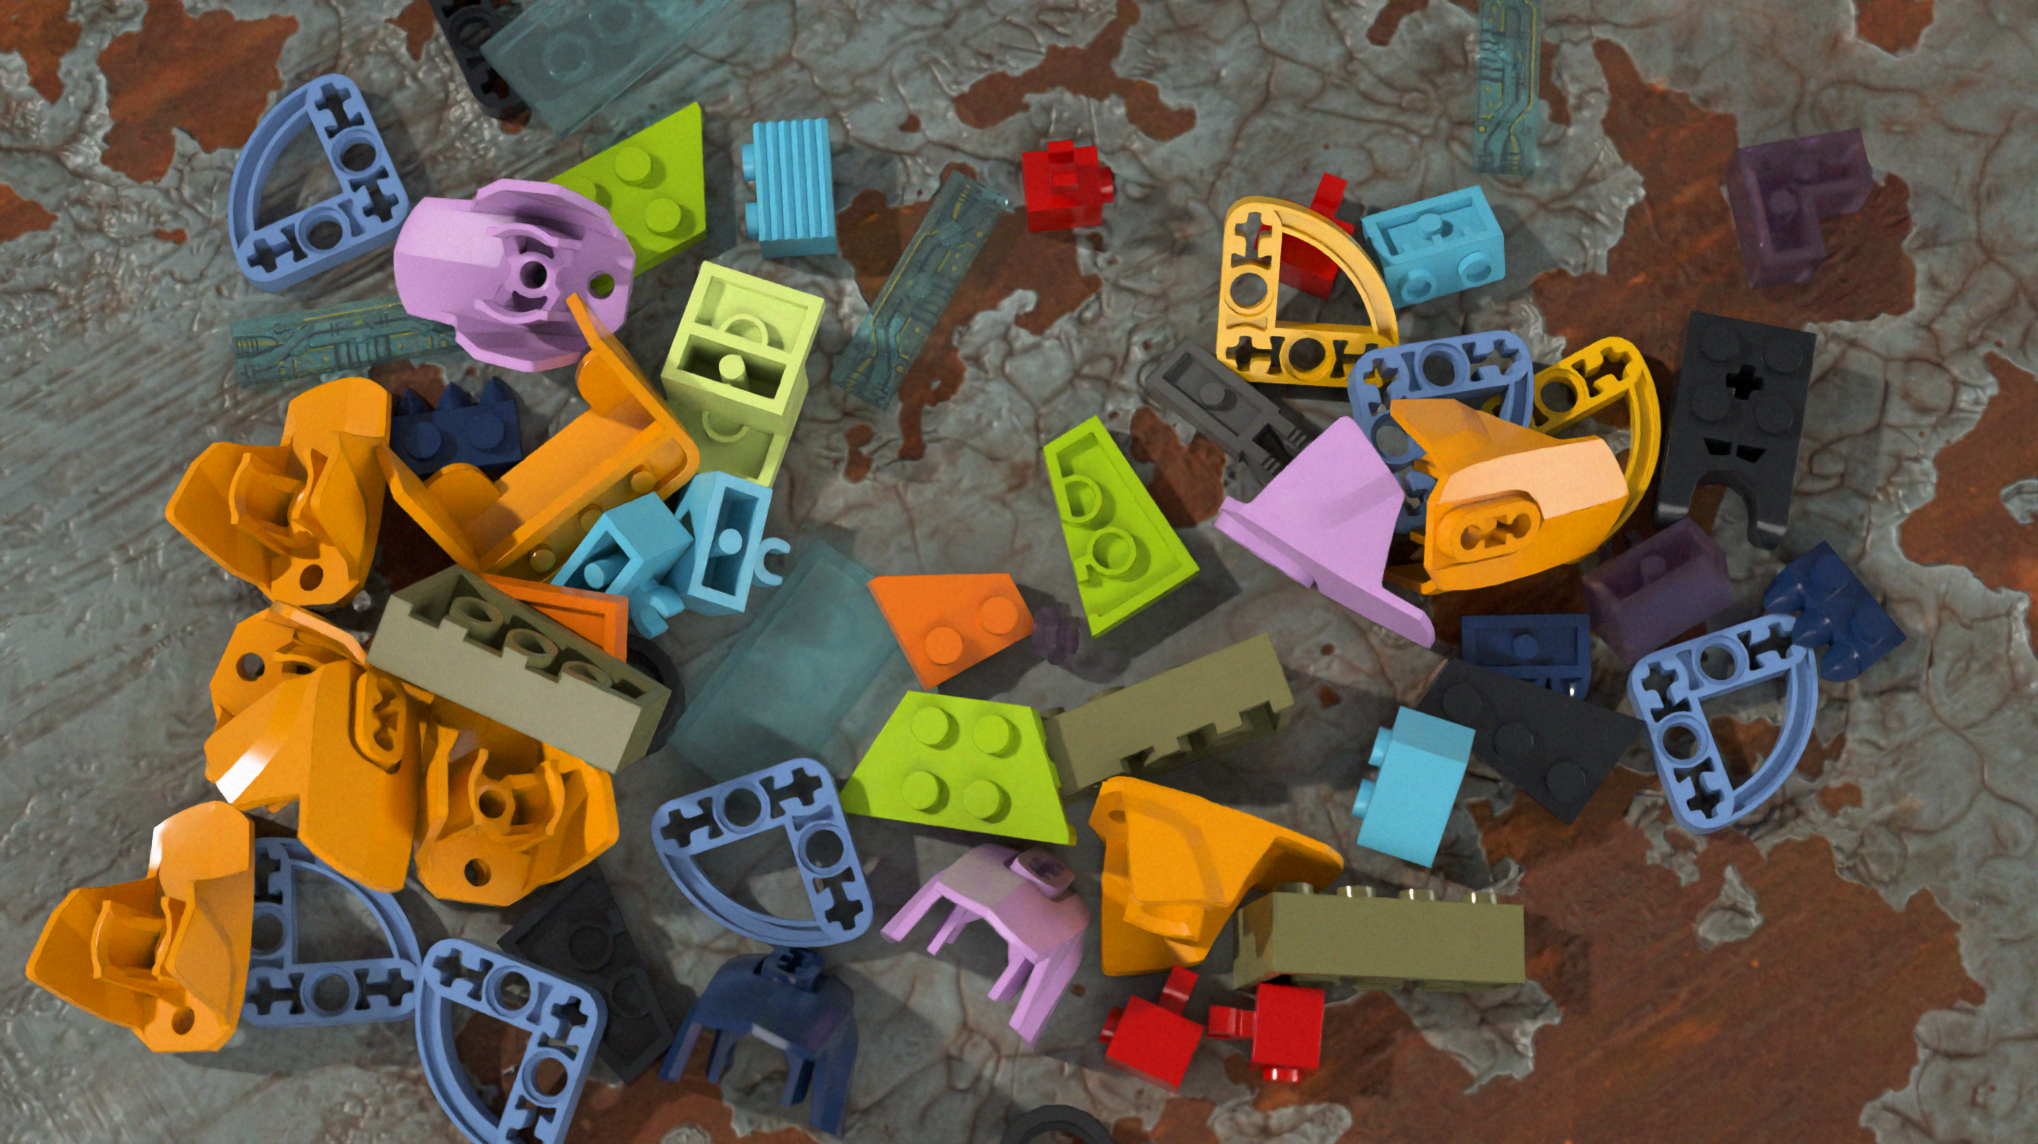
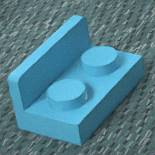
M1479 185L1360 218L1362 237L1384 280L1394 309L1422 303L1426 300L1472 287H1479L1505 277L1504 234Z

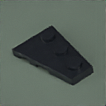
M1449 658L1412 708V710L1475 729L1470 753L1564 824L1570 826L1647 722L1456 658Z
M595 858L569 875L496 943L504 952L587 984L600 992L606 1001L608 1016L596 1053L630 1089L668 1054L676 1037L600 865ZM579 998L575 1003L563 1004L561 1013L569 1017V1023L573 1027L587 1024L588 1015L580 1011L581 999Z

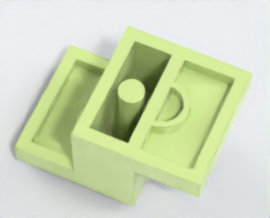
M705 260L703 261L660 375L667 396V404L689 432L698 448L700 462L694 475L718 470L772 489L809 388L805 362L826 308L825 299Z

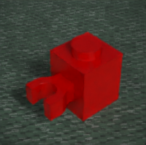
M1073 139L1048 142V150L1022 153V182L1028 233L1102 225L1103 204L1114 203L1111 168L1110 166L1099 167L1096 145L1074 148Z
M1324 172L1312 204L1308 209L1331 220L1353 238L1355 226L1335 218L1343 201L1348 181ZM1285 199V201H1289V202L1298 204V203L1293 202V201H1291V200ZM1262 223L1254 243V250L1257 251L1259 233L1265 230L1270 231L1272 225ZM1282 232L1279 282L1328 301L1341 267L1315 246ZM1271 255L1261 257V260L1269 263Z
M1174 964L1157 1005L1133 994L1125 1010L1113 1005L1098 1039V1042L1109 1046L1105 1054L1104 1063L1176 1095L1205 1026L1182 1017L1197 982L1198 974Z
M1259 983L1255 992L1254 1011L1210 1005L1207 1017L1206 1038L1251 1041L1248 1070L1263 1071L1262 1081L1267 1083L1292 1086L1302 1085V1076L1314 1077L1319 1067L1325 990Z

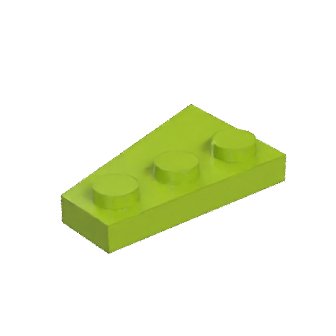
M1094 415L1043 447V458L1092 642L1199 576V567L1097 415Z

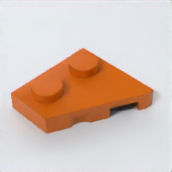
M1009 573L878 576L866 583L924 691L930 690L1039 630Z

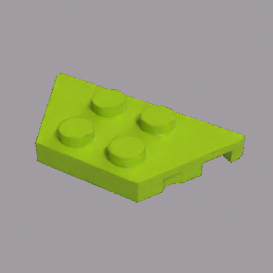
M697 101L547 181V183L564 186L608 210L614 224L623 230L637 256L633 278L708 238L702 134L703 116ZM604 274L599 279H592L590 288L597 289L598 293L603 295L614 289L613 278L609 274Z
M908 690L839 793L845 813L1076 847L1077 834L1074 825L1068 823L1058 790L1062 788L1055 763L1048 757L1046 751L1047 736L1038 709L1029 706Z

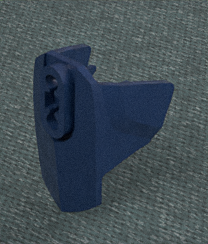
M778 945L770 955L769 953H751L735 956L718 969L706 990L692 1004L659 1071L657 1079L668 1085L679 1082L704 1027L707 1026L717 1029L705 1068V1073L708 1077L707 1081L716 1084L723 1066H730L732 1064L738 1041L748 1033H751L785 1052L790 1071L780 1105L789 1108L791 1105L802 1103L806 1098L814 1072L809 1126L824 1132L832 1139L842 1142L859 1045V1034L853 1013L854 991L835 974L832 977L823 975L826 959L806 948Z

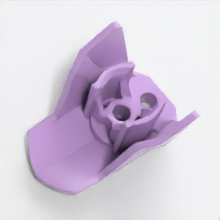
M499 179L483 188L477 189V195L473 200L424 197L412 210L398 236L394 249V274L399 297L406 313L454 326L456 332L455 342L459 343L475 360L522 372H540L578 363L592 350L565 301L574 292L579 295L614 336L626 325L637 256L623 230L614 224L608 210L601 205L558 184ZM544 265L547 271V279L541 286L538 284L536 274L538 269ZM609 274L614 281L613 293L607 298L602 297L597 289L590 288L592 279H599L602 275Z
M1345 416L1334 422L1283 469L1252 502L1246 504L1227 495L1218 510L1220 515L1212 525L1218 531L1302 586L1310 589L1314 583L1318 592L1427 649H1430L1435 642L1434 627L1426 613L1392 594L1382 586L1387 556L1405 494L1390 469L1353 419Z
M989 843L972 848L953 865L933 876L886 924L880 933L881 937L890 944L894 941L900 942L944 896L953 901V904L927 940L928 948L926 950L935 956L945 943L953 944L968 922L985 917L1008 942V967L987 996L994 1001H1010L1031 974L1009 1022V1026L1021 1037L1023 1044L1034 1051L1080 965L1083 955L1084 932L1089 924L1091 912L1078 892L1072 893L1067 889L1075 874L1057 856L1037 846L1023 852L999 843Z

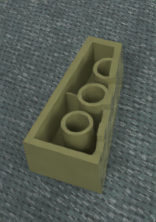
M458 564L390 595L365 660L368 664L573 755L595 769L608 771L613 774L618 773L646 755L672 690L518 599L487 583L484 579Z
M1266 631L1184 665L1162 670L1152 675L1149 679L1129 687L1117 686L1101 691L1088 699L1089 703L1065 712L1064 707L1040 712V717L1047 736L1046 751L1048 757L1055 763L1062 788L1058 790L1063 806L1066 808L1098 797L1102 783L1108 778L1126 776L1144 781L1286 732L1295 707V701L1269 632Z
M1287 882L1275 884L1274 892L1233 912V990H1256L1259 983L1275 977L1289 978V986L1314 989L1342 985V978H1352V988L1356 989V991L1396 990L1404 988V980H1414V990L1416 992L1502 993L1525 984L1524 905L1501 904L1500 894L1489 892L1462 894L1461 902L1439 901V892L1430 889L1403 890L1399 892V898L1376 897V888L1370 886H1344L1337 888V895L1314 894L1313 885L1309 883Z

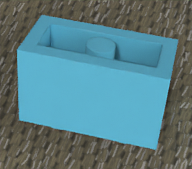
M718 470L694 475L681 487L675 517L693 537L694 541L659 585L673 589L682 599L685 606L684 609L709 617L744 613L751 583L758 587H771L782 584L783 577L769 573L765 569L763 562L767 552L775 555L787 554L791 547L780 538L762 539L773 489Z
M652 492L604 512L550 584L629 597L628 619L632 618L637 630L647 639H651L666 632L669 628L660 615L667 619L682 612L685 608L682 599L673 589L667 586H660L659 584L694 539L659 496Z
M1400 706L1393 729L1390 730L1380 726L1368 762V764L1379 767L1375 782L1363 778L1357 793L1351 815L1363 820L1356 844L1431 868L1468 764L1475 729Z

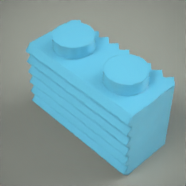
M808 118L803 121L795 119L791 122L782 120L778 123L774 121L754 123V144H742L745 182L756 181L757 202L745 203L748 240H759L763 259L837 254L828 120L825 118H818L816 120Z

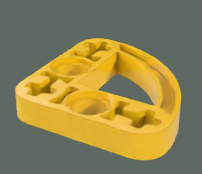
M1248 196L1233 203L1226 214L1223 235L1216 334V355L1221 363L1246 382L1347 388L1348 375L1358 359L1342 358L1343 371H1333L1336 361L1334 340H1344V354L1356 355L1363 354L1366 344L1370 343L1377 344L1378 349L1399 345L1396 316L1384 280L1368 254L1347 232L1321 214L1289 201L1264 196ZM1250 212L1260 213L1262 223L1272 225L1270 231L1265 230L1259 233L1257 247L1258 258L1271 255L1269 263L1251 257L1231 260L1233 253L1245 257V231L1235 229L1236 223L1242 224L1247 222L1248 213ZM1282 232L1315 246L1342 268L1361 295L1370 318L1371 326L1276 320ZM1243 273L1258 274L1267 284L1265 296L1255 304L1246 305L1239 303L1230 292L1231 284L1235 278ZM1239 336H1250L1253 347L1257 349H1272L1271 336H1280L1281 340L1278 350L1281 367H1270L1271 355L1268 353H1253L1249 358V363H1237L1236 353L1226 351L1227 347L1237 346ZM1300 339H1316L1325 349L1326 353L1323 361L1313 369L1298 368L1289 358L1290 348ZM1374 368V371H1371L1364 381L1366 385L1374 384L1379 388L1390 382L1391 378L1380 377L1377 368Z
M1619 337L1601 339L1535 374L1533 410L1528 428L1552 436L1625 397L1630 418L1631 442L1624 478L1630 496L1614 526L1596 551L1608 543L1634 513L1653 476L1660 447L1661 417L1653 379L1639 350L1631 342ZM1603 356H1607L1612 363L1622 360L1626 366L1621 374V381H1618L1613 374L1605 375L1594 381L1590 391L1595 397L1591 398L1585 379L1599 371L1604 361ZM1580 368L1582 376L1575 369ZM1549 383H1563L1574 392L1575 406L1569 411L1554 412L1543 404L1541 389ZM1501 394L1489 399L1483 404L1480 411L1493 416L1497 413L1500 414ZM1534 418L1541 424V426H1535ZM1596 551L1564 564H1573L1580 562L1585 558L1589 557L1590 555H1592L1593 553H1595Z

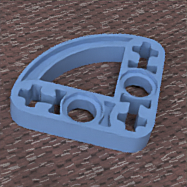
M335 73L320 76L301 86L278 103L264 117L250 136L238 159L228 199L229 234L238 265L252 286L260 291L267 292L287 288L398 239L405 221L412 212L409 198L359 88L350 78ZM338 94V97L344 101L343 108L352 127L340 131L332 112L326 109L328 107L327 97ZM312 122L344 193L259 229L260 202L268 175L288 143ZM360 143L368 144L376 150L375 161L366 170L359 172L350 171L343 166V155L353 145ZM377 183L386 203L389 206H393L391 208L393 218L387 222H381L377 215H373L375 213V206L366 189L373 187ZM331 221L341 225L343 230L342 238L333 248L320 250L310 245V232L317 224ZM296 235L297 242L307 257L298 261L287 239ZM270 248L272 253L278 256L276 258L278 268L267 273L261 265H257L261 262L259 253L264 249Z
M1494 330L1379 348L1366 352L1350 370L1347 378V391L1354 421L1390 471L1396 473L1409 466H1413L1414 460L1422 458L1427 452L1390 416L1389 409L1392 400H1463L1501 394L1499 418L1529 428L1534 402V374L1531 355L1526 343L1512 332ZM1494 349H1497L1500 358L1511 359L1512 364L1504 372V375H1501L1498 366L1489 365L1478 367L1470 376V364L1485 361ZM1431 356H1439L1446 359L1454 369L1455 379L1453 384L1444 387L1430 383L1423 373L1424 360ZM1373 368H1377L1380 377H1390L1392 382L1383 395L1387 411L1373 417L1370 412H1375L1382 404L1380 392L1377 385H1366L1364 380ZM1384 426L1399 428L1408 440L1407 453L1400 457H1391L1380 450L1376 442L1378 429ZM1417 470L1409 471L1403 478L1405 492L1408 498H1419L1421 504L1412 512V516H1408L1405 507L1401 506L1394 532L1399 534H1410V530L1415 529L1426 530L1427 500L1436 485L1434 477ZM1393 474L1397 482L1401 486L1399 474Z
M1769 614L1649 653L1640 658L1629 673L1626 685L1630 702L1636 718L1647 721L1641 729L1673 816L1678 824L1688 832L1699 835L1712 833L1739 821L1753 812L1787 779L1807 745L1815 720L1818 700V675L1813 648L1792 644L1785 652V659H1781L1777 651H1768L1757 655L1751 662L1757 670L1751 671L1749 669L1747 650L1764 644L1770 637V630H1774L1779 638L1789 637L1792 641V629L1796 618L1792 615ZM1739 638H1746V648ZM1717 647L1730 653L1735 663L1733 676L1726 680H1716L1706 675L1700 663L1703 651ZM1655 668L1659 677L1670 675L1673 683L1665 692L1670 710L1679 704H1683L1686 710L1671 713L1658 723L1654 721L1652 715L1659 714L1664 708L1659 693L1656 690L1645 691L1642 686L1650 675V669ZM1785 675L1786 706L1777 741L1757 773L1733 791L1699 702ZM1681 726L1693 732L1698 744L1695 756L1690 759L1680 760L1669 755L1663 746V735L1667 729ZM1702 763L1706 764L1708 771L1702 772L1697 777L1698 784L1704 796L1715 795L1719 801L1711 810L1710 819H1706L1701 810L1690 811L1687 803L1695 796V788L1690 776L1681 783H1678L1674 774L1689 773L1698 768Z
M809 757L792 759L670 800L661 805L653 815L650 826L652 840L662 863L676 885L706 915L740 935L773 945L820 947L853 940L865 933L873 924L876 914L875 900L835 779L829 768L819 760ZM799 768H804L808 777H820L822 788L813 792L815 801L813 804L806 806L802 797H792L779 802L786 812L785 815L777 818L774 817L773 798L767 787L763 784V779L773 776L775 790L795 783L796 775L794 771ZM740 788L753 791L761 801L760 816L753 824L744 827L735 825L730 821L725 811L728 796L731 792ZM712 797L713 817L724 832L723 836L714 839L712 837V825L692 831L690 833L691 844L683 847L679 838H667L665 827L674 822L672 812L680 809L684 818H693L708 813L701 800ZM785 825L816 919L801 920L777 917L755 910L739 902L711 880L693 855ZM824 829L836 833L843 842L844 849L839 862L827 868L814 864L807 854L809 838L813 833ZM849 867L852 868L855 881H844L842 886L849 901L860 899L863 905V911L854 916L855 928L846 929L842 920H830L828 910L837 905V899L832 886L820 892L816 878L834 877Z
M283 837L256 838L255 866L260 864L261 854L268 853L272 861L281 865L280 871L269 874L268 894L274 899L283 896V903L281 905L269 902L254 903L253 922L259 917L275 916L282 923L283 934L278 945L270 950L260 951L251 946L241 1016L258 1028L264 1029L392 1022L414 1017L417 985L425 956L416 930L397 899L391 893L377 892L340 873L312 853L299 839ZM297 870L327 878L346 888L363 901L381 925L391 946L394 958L298 964ZM254 877V898L261 899V883L257 877ZM399 972L407 983L414 984L413 993L404 994L402 1005L394 1007L392 1000L386 995H367L370 1009L360 1010L364 997L362 983L359 979L360 974L369 973L366 983L371 987L391 985L393 974ZM340 976L349 985V999L339 1010L328 1012L319 1009L314 998L317 985L326 977ZM303 977L300 988V998L305 1010L303 1014H295L298 1005L292 1000L273 1002L270 1007V1014L263 1015L260 1007L250 1003L251 995L262 992L263 982L270 981L271 987L281 993L297 992L294 979Z
M465 937L440 940L429 949L420 971L415 1001V1030L424 1072L441 1107L457 1128L474 1144H525V1141L516 1137L517 1130L530 1127L539 1109L526 1107L528 1099L537 1106L556 1108L555 1116L551 1113L540 1115L535 1128V1136L543 1140V1144H563L606 1026L608 1016L606 1001L599 991L587 984L477 940ZM460 952H463L461 963L465 967L478 972H489L483 982L472 977L456 978L452 983V970L444 966L446 957L458 956ZM490 961H492V962L494 963V966L492 967L491 970H490ZM510 972H519L530 983V999L519 1010L507 1006L500 994L501 982ZM481 988H482V997L478 995V992H479V990H480ZM578 998L581 999L580 1011L588 1015L587 1024L574 1026L566 1042V1045H578V1053L573 1052L567 1047L548 1045L549 1037L553 1040L564 1038L569 1026V1017L561 1013L562 1005L575 1003ZM452 1000L532 1032L501 1120L481 1101L462 1069L453 1039L451 1022ZM548 1057L556 1058L562 1062L568 1074L567 1085L557 1096L544 1092L538 1085L536 1077L539 1065Z

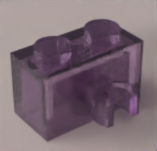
M1689 516L1645 541L1637 531L1632 529L1625 531L1624 537L1628 551L1621 555H1614L1604 545L1599 546L1596 551L1600 567L1581 577L1587 610L1590 613L1591 629L1626 665L1631 664L1734 604L1725 551Z

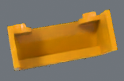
M576 292L565 299L592 350L579 362L575 373V381L582 397L591 407L493 483L478 467L468 463L447 465L422 482L384 442L374 450L394 500L458 565L469 571L550 584L604 512L652 492H655L664 501L686 484L698 469L700 455L689 432L634 357Z

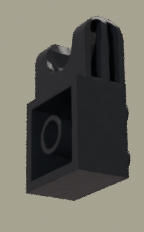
M1691 310L1678 337L1650 522L1654 529L1672 532L1679 528L1681 520L1688 514L1693 492L1697 488L1708 484L1723 485L1735 491L1742 498L1746 506L1748 515L1747 541L1758 549L1774 551L1786 533L1817 334ZM1730 386L1742 389L1748 395L1747 399L1741 400L1734 397L1736 388Z

